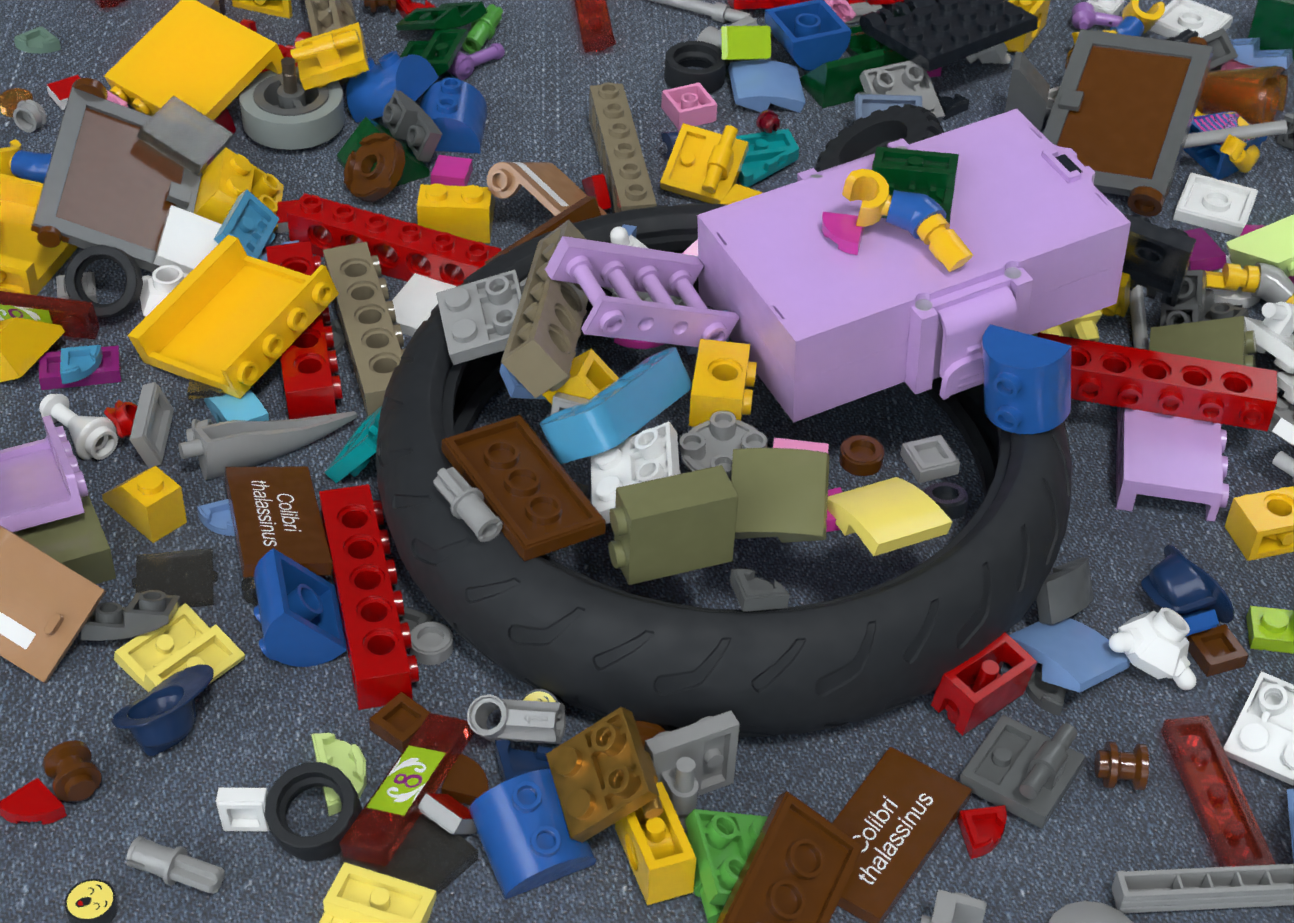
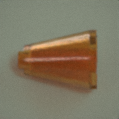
M1280 66L1208 71L1200 100L1204 108L1216 113L1236 112L1250 125L1278 121L1274 120L1277 111L1284 110L1288 93V76L1281 74L1285 68Z

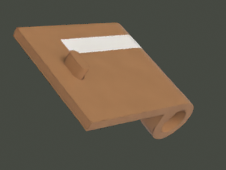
M498 162L490 168L487 174V186L495 197L511 198L523 186L554 216L588 196L558 167L550 162ZM599 207L601 215H606L607 213Z
M0 525V656L40 681L47 683L107 591Z

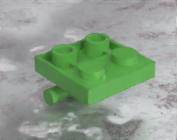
M693 809L684 820L688 831L686 836L696 856L694 894L701 897L708 923L717 922L768 816Z

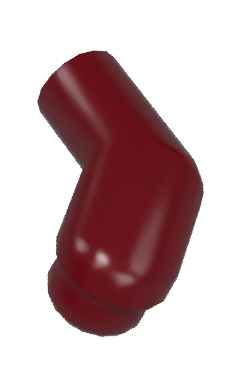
M771 110L762 111L756 119V125L761 130L760 132L771 134L772 131L776 132L780 127L779 116Z

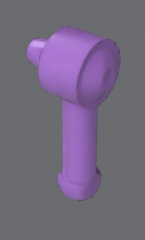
M1088 2L1077 3L1072 9V24L1079 30L1090 29L1094 24L1115 27L1123 20V16L1095 12L1094 6Z
M493 43L490 47L470 55L459 51L447 71L458 79L464 80L472 74L475 66L493 59H501L505 54L504 47L500 43Z

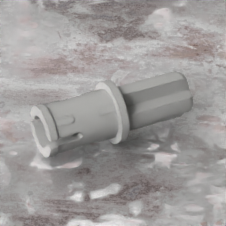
M454 467L448 469L441 468L437 472L438 476L434 479V486L451 505L450 510L453 516L457 519H463L479 541L487 542L494 539L502 530L503 523L485 504L483 493L478 488L471 487Z
M138 836L133 840L126 856L128 860L127 866L163 878L165 884L170 886L174 885L177 881L207 893H217L225 877L223 868L188 856L187 849L179 846L175 849L166 847L142 836Z

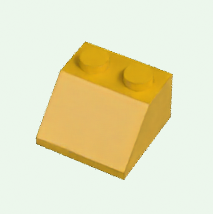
M420 184L417 201L418 225L440 232H447L472 241L490 243L495 196L488 187L477 185Z

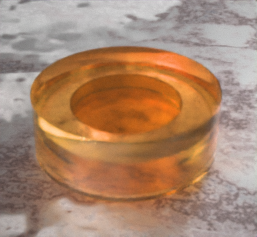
M22 88L4 91L0 95L1 113L7 117H13V112L20 101L33 100L32 93Z

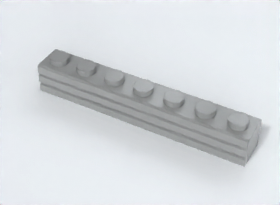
M1294 864L1117 871L1111 891L1116 908L1122 913L1294 905Z

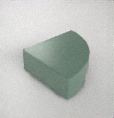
M42 26L14 37L15 47L24 52L42 54L61 50L60 40Z

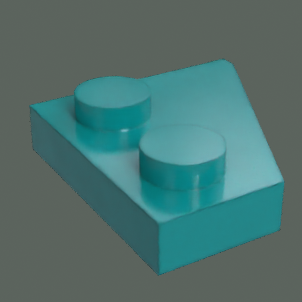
M789 129L772 131L771 134L760 132L736 136V139L749 143L748 152L738 175L742 186L749 187L798 160L800 148Z
M382 406L361 422L324 472L336 484L349 473L353 477L357 476L369 463V457L376 453Z

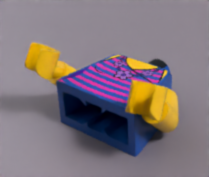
M1196 108L1188 134L1250 124L1236 112L1202 114ZM1228 134L1223 143L1184 148L1183 150L1215 179L1220 180L1238 171L1243 173L1249 172L1258 161L1260 145L1266 141L1267 136L1241 140Z

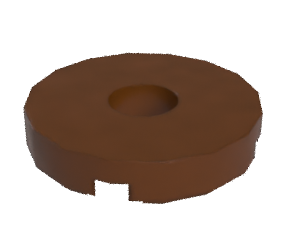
M373 133L363 138L359 142L362 146L357 152L352 150L347 158L344 168V183L346 188L351 191V194L362 201L374 202L384 198L394 189L402 176L405 166V151L400 142L386 133ZM377 162L375 169L370 172L374 163Z

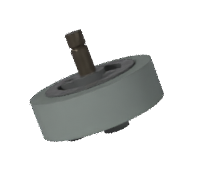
M291 57L281 60V74H276L271 70L262 72L240 93L244 131L255 142L267 147L283 150L314 147L335 137L341 131L345 122L343 90L340 83L334 81L321 88L304 90L299 77V69L295 66V59Z

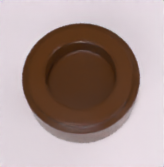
M856 435L849 437L841 445L840 465L845 471L856 476L873 475L882 467L884 448L879 441L869 436Z

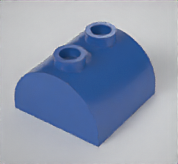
M811 0L765 10V24L770 26L771 34L793 60L807 72L826 62L838 60L849 45L851 29L824 0Z
M392 51L383 55L379 59L380 63L375 64L372 57L367 58L369 70L348 80L346 96L350 113L356 123L362 122L365 117L370 119L382 117L384 107L390 102L394 90L402 91L415 102L439 77L432 65L419 55L399 57L397 51Z
M453 77L445 78L432 84L424 92L420 107L428 114L442 133L435 151L480 154L487 120V104L483 95L471 84Z
M990 324L984 332L982 339L984 409L988 419L1002 430L1017 434H1037L1059 426L1071 412V345Z
M274 548L267 552L259 560L254 571V582L258 605L254 607V614L262 626L263 637L259 640V647L263 654L270 660H277L280 663L296 667L316 666L340 656L347 650L335 585Z
M550 769L528 772L502 782L483 793L470 806L469 813L505 900L596 863V858L588 840L582 843L570 837Z

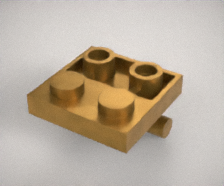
M623 707L618 708L546 754L571 839L583 843L642 807L645 818L648 819L656 818L663 813L659 799L660 795L656 786L658 777L650 753L644 749L631 711Z

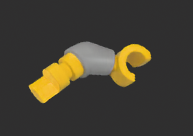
M1257 262L1255 266L1246 265L1244 269H1241L1240 264L1225 263L1222 272L1205 271L1207 273L1206 288L1237 291L1241 287L1243 292H1250L1253 297H1260L1267 303L1286 302L1294 304V284L1282 269L1274 265Z

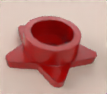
M118 400L114 408L106 407L104 414L115 424L118 436L125 438L131 435L137 405L131 402L123 403L121 400Z

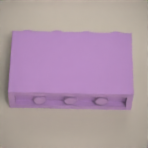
M1117 407L1116 509L1132 511L1136 495L1140 494L1205 504L1206 521L1215 522L1219 507L1226 508L1229 498V484L1223 483L1228 469V457L1222 456L1227 441V430L1221 429L1223 424Z
M50 415L42 417L47 434L45 439L0 450V525L11 532L85 513L81 497L88 496V490L83 473L79 469L76 456L73 455L63 426L55 427Z

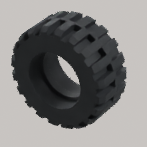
M905 104L903 107L898 105L889 106L887 110L883 111L879 109L871 112V115L868 117L857 119L853 125L848 128L845 127L838 132V136L835 139H831L826 144L825 151H822L818 156L815 170L819 172L874 154L876 147H887L888 143L902 138L910 145L942 134L944 131L935 114L921 106L916 107L912 104Z

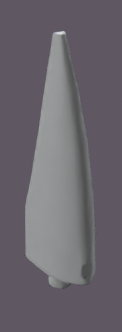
M352 411L299 419L269 421L230 420L194 428L195 440L178 444L179 453L182 459L198 456L204 480L217 478L225 475V467H253L298 450L357 418V413Z

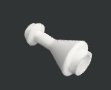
M49 394L43 398L39 406L41 417L50 415L53 423L59 421L69 429L76 453L81 459L89 460L95 458L101 460L113 453L118 443V436L116 434V426L109 418L78 416L69 409V399L63 394Z

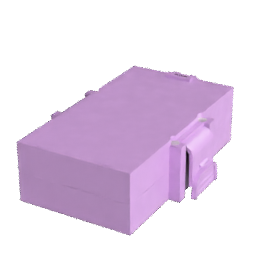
M1018 109L910 145L902 138L888 143L887 147L959 154L949 229H953L974 255L962 267L949 272L944 264L939 262L931 253L929 245H926L921 239H915L909 231L885 222L886 218H881L874 225L864 227L858 255L839 250L837 243L824 236L822 232L823 212L859 215L862 200L850 202L842 195L845 180L852 171L858 169L872 170L874 153L819 172L812 168L797 173V182L697 215L698 258L704 265L698 275L699 296L707 306L715 310H727L728 312L737 313L739 320L729 337L735 343L750 344L749 361L757 362L756 373L793 423L905 382L916 395L932 389L933 380L941 377L942 383L939 395L945 400L953 394L984 383L982 339L984 332L990 324L1033 335L1117 304L1131 222L1094 186L1095 171L1090 166L1085 167L1077 159V154L1071 148L1059 147L1051 143Z

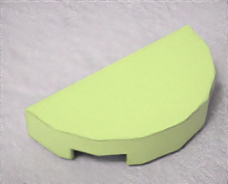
M332 733L311 734L316 762H324L339 768L350 779L360 799L367 785L366 759L360 748L356 744L350 745L345 741L335 739V734ZM322 787L328 815L331 816L341 812L342 803L339 795L332 788Z

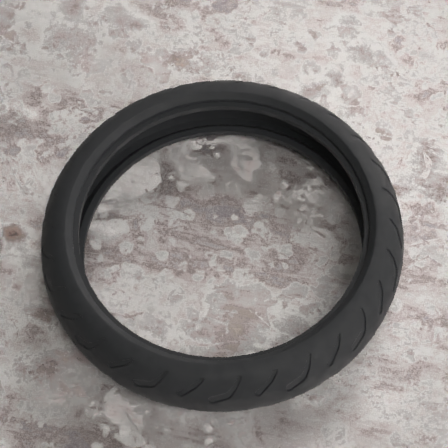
M682 204L647 207L616 212L610 215H601L572 224L587 240L611 243L610 233L613 228L622 227L623 224L637 226L636 239L647 248L682 254L698 239L697 215L728 204ZM552 231L526 241L509 250L508 253L496 257L469 275L461 285L516 270L519 282L523 281L528 277L538 242ZM697 277L693 287L699 294V278ZM601 287L606 296L612 297V292ZM589 299L586 306L587 313L583 318L582 326L593 308ZM438 304L431 310L428 320L423 321L416 330L401 356L399 365L394 368L385 391L380 413L376 469L378 488L386 521L401 560L413 581L431 605L464 640L488 660L499 665L503 670L533 688L550 691L567 704L603 717L623 707L633 713L635 721L654 723L661 726L665 731H674L694 724L704 717H714L732 711L740 724L738 737H770L783 733L787 735L808 733L840 727L848 722L869 719L913 702L919 695L925 696L937 689L944 673L956 668L981 652L1004 632L1007 633L1010 627L1020 622L1036 600L1044 581L1054 565L1066 533L1070 512L1072 459L1065 421L1049 431L1037 434H1017L1002 430L994 425L985 413L984 383L953 394L943 400L939 395L942 378L939 377L933 380L932 389L925 392L948 414L963 435L974 456L984 493V501L972 519L945 547L922 564L890 581L859 593L826 602L746 612L738 609H712L674 604L634 595L599 583L561 565L547 555L524 562L502 531L494 539L481 542L463 519H457L453 516L450 510L451 505L434 486V479L438 476L437 472L441 468L448 469L453 467L442 452V439L470 431L479 413L491 397L505 384L499 372L504 350L453 365L448 352ZM582 331L579 337L584 336L586 334H584Z

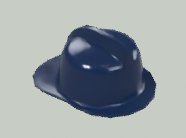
M1167 545L1164 548L1165 559L1158 563L1141 582L1142 590L1159 608H1169L1180 616L1196 611L1215 609L1219 622L1229 623L1234 619L1235 612L1232 602L1217 581L1185 558L1172 545Z
M199 664L173 674L142 698L120 709L113 716L112 724L117 728H128L138 742L142 752L147 756H155L178 744L193 729L196 718L194 698L213 679V668L209 665Z

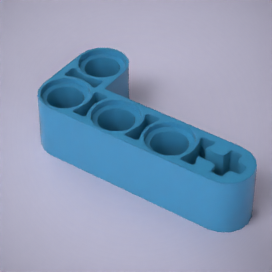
M676 347L668 348L639 363L586 403L563 409L548 416L540 422V427L556 460L560 464L597 455L618 446L690 391L692 389V382Z

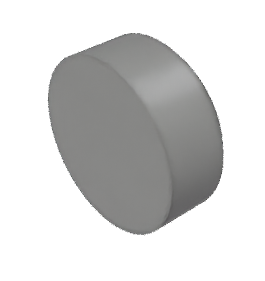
M424 622L414 627L410 632L412 648L409 649L410 655L416 656L417 662L425 665H436L446 661L452 655L453 634L446 625L439 622Z

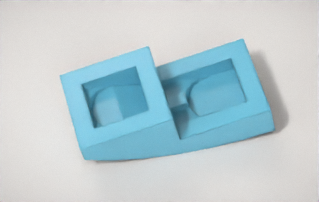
M250 389L241 399L218 390L203 395L204 402L217 423L230 420L269 421L268 412Z

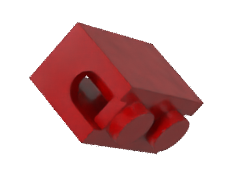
M1004 632L981 652L943 674L931 706L938 713L946 709L948 719L955 724V729L963 736L1024 694L1037 661ZM1005 661L1012 666V669L1001 675L999 672Z

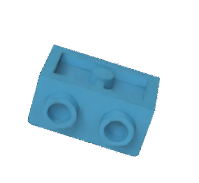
M245 190L237 197L213 240L219 244L227 235L237 237L248 256L263 260L264 256L261 252L274 240L276 234L273 233V230L280 218L249 190Z

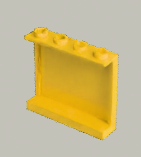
M180 0L104 77L111 87L109 91L127 102L136 111L203 135L202 131L265 68L276 74H281V60L284 57L277 43L196 0Z
M1 173L0 293L33 300L78 247L60 241V244L54 248L42 246L37 240L38 233L31 231V224L43 183Z
M227 235L128 334V337L144 363L241 399L339 293L325 265H320L309 276L248 256L239 238Z

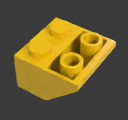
M225 147L202 172L194 214L223 224L237 197L245 190H249L276 215L278 210L277 204L282 201L284 185L275 176L265 173L251 164L243 155L236 154ZM276 224V226H275L273 232L278 228V225H277V224Z

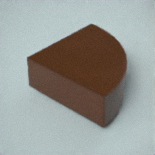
M456 753L441 787V794H448L458 802L471 806L479 796L489 790L488 779L484 770L477 762L468 756Z

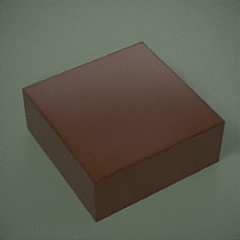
M1226 624L1187 636L1189 641L1188 651L1206 677L1245 667L1249 655Z
M400 692L369 718L370 731L401 753H404L409 745L413 746L435 727V715Z

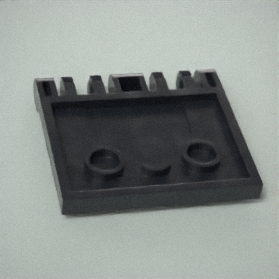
M904 0L903 3L900 1L894 3L891 9L892 12L883 7L876 10V12L862 15L859 19L860 27L865 34L929 72L1038 29L1037 16L1006 0Z
M1122 213L1131 222L1122 272L1130 274V291H1133V288L1137 285L1147 288L1146 297L1155 299L1158 292L1162 293L1160 302L1175 307L1183 289L1184 279L1196 239L1189 237L1186 232L1180 229H1166L1152 224L1144 216Z

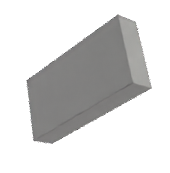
M156 382L142 386L129 439L148 468L162 464L174 408Z

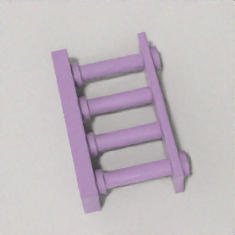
M562 236L545 268L551 280L578 283L589 299L593 308L581 328L586 335L699 347L700 339L726 341L739 320V316L735 312L708 309L696 292L693 284L704 265L698 256ZM601 287L614 288L619 298L606 296ZM636 291L648 293L653 302L642 301ZM670 296L681 297L686 306L675 305Z

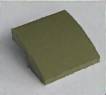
M789 448L733 449L731 483L738 494L735 539L777 536L782 543L826 540L830 458L828 453Z

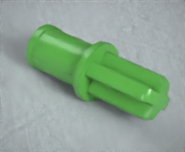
M494 4L488 5L486 8L488 13L471 23V29L462 45L466 52L472 54L480 51L484 43L493 38L495 28L502 19L503 10L501 7H496Z

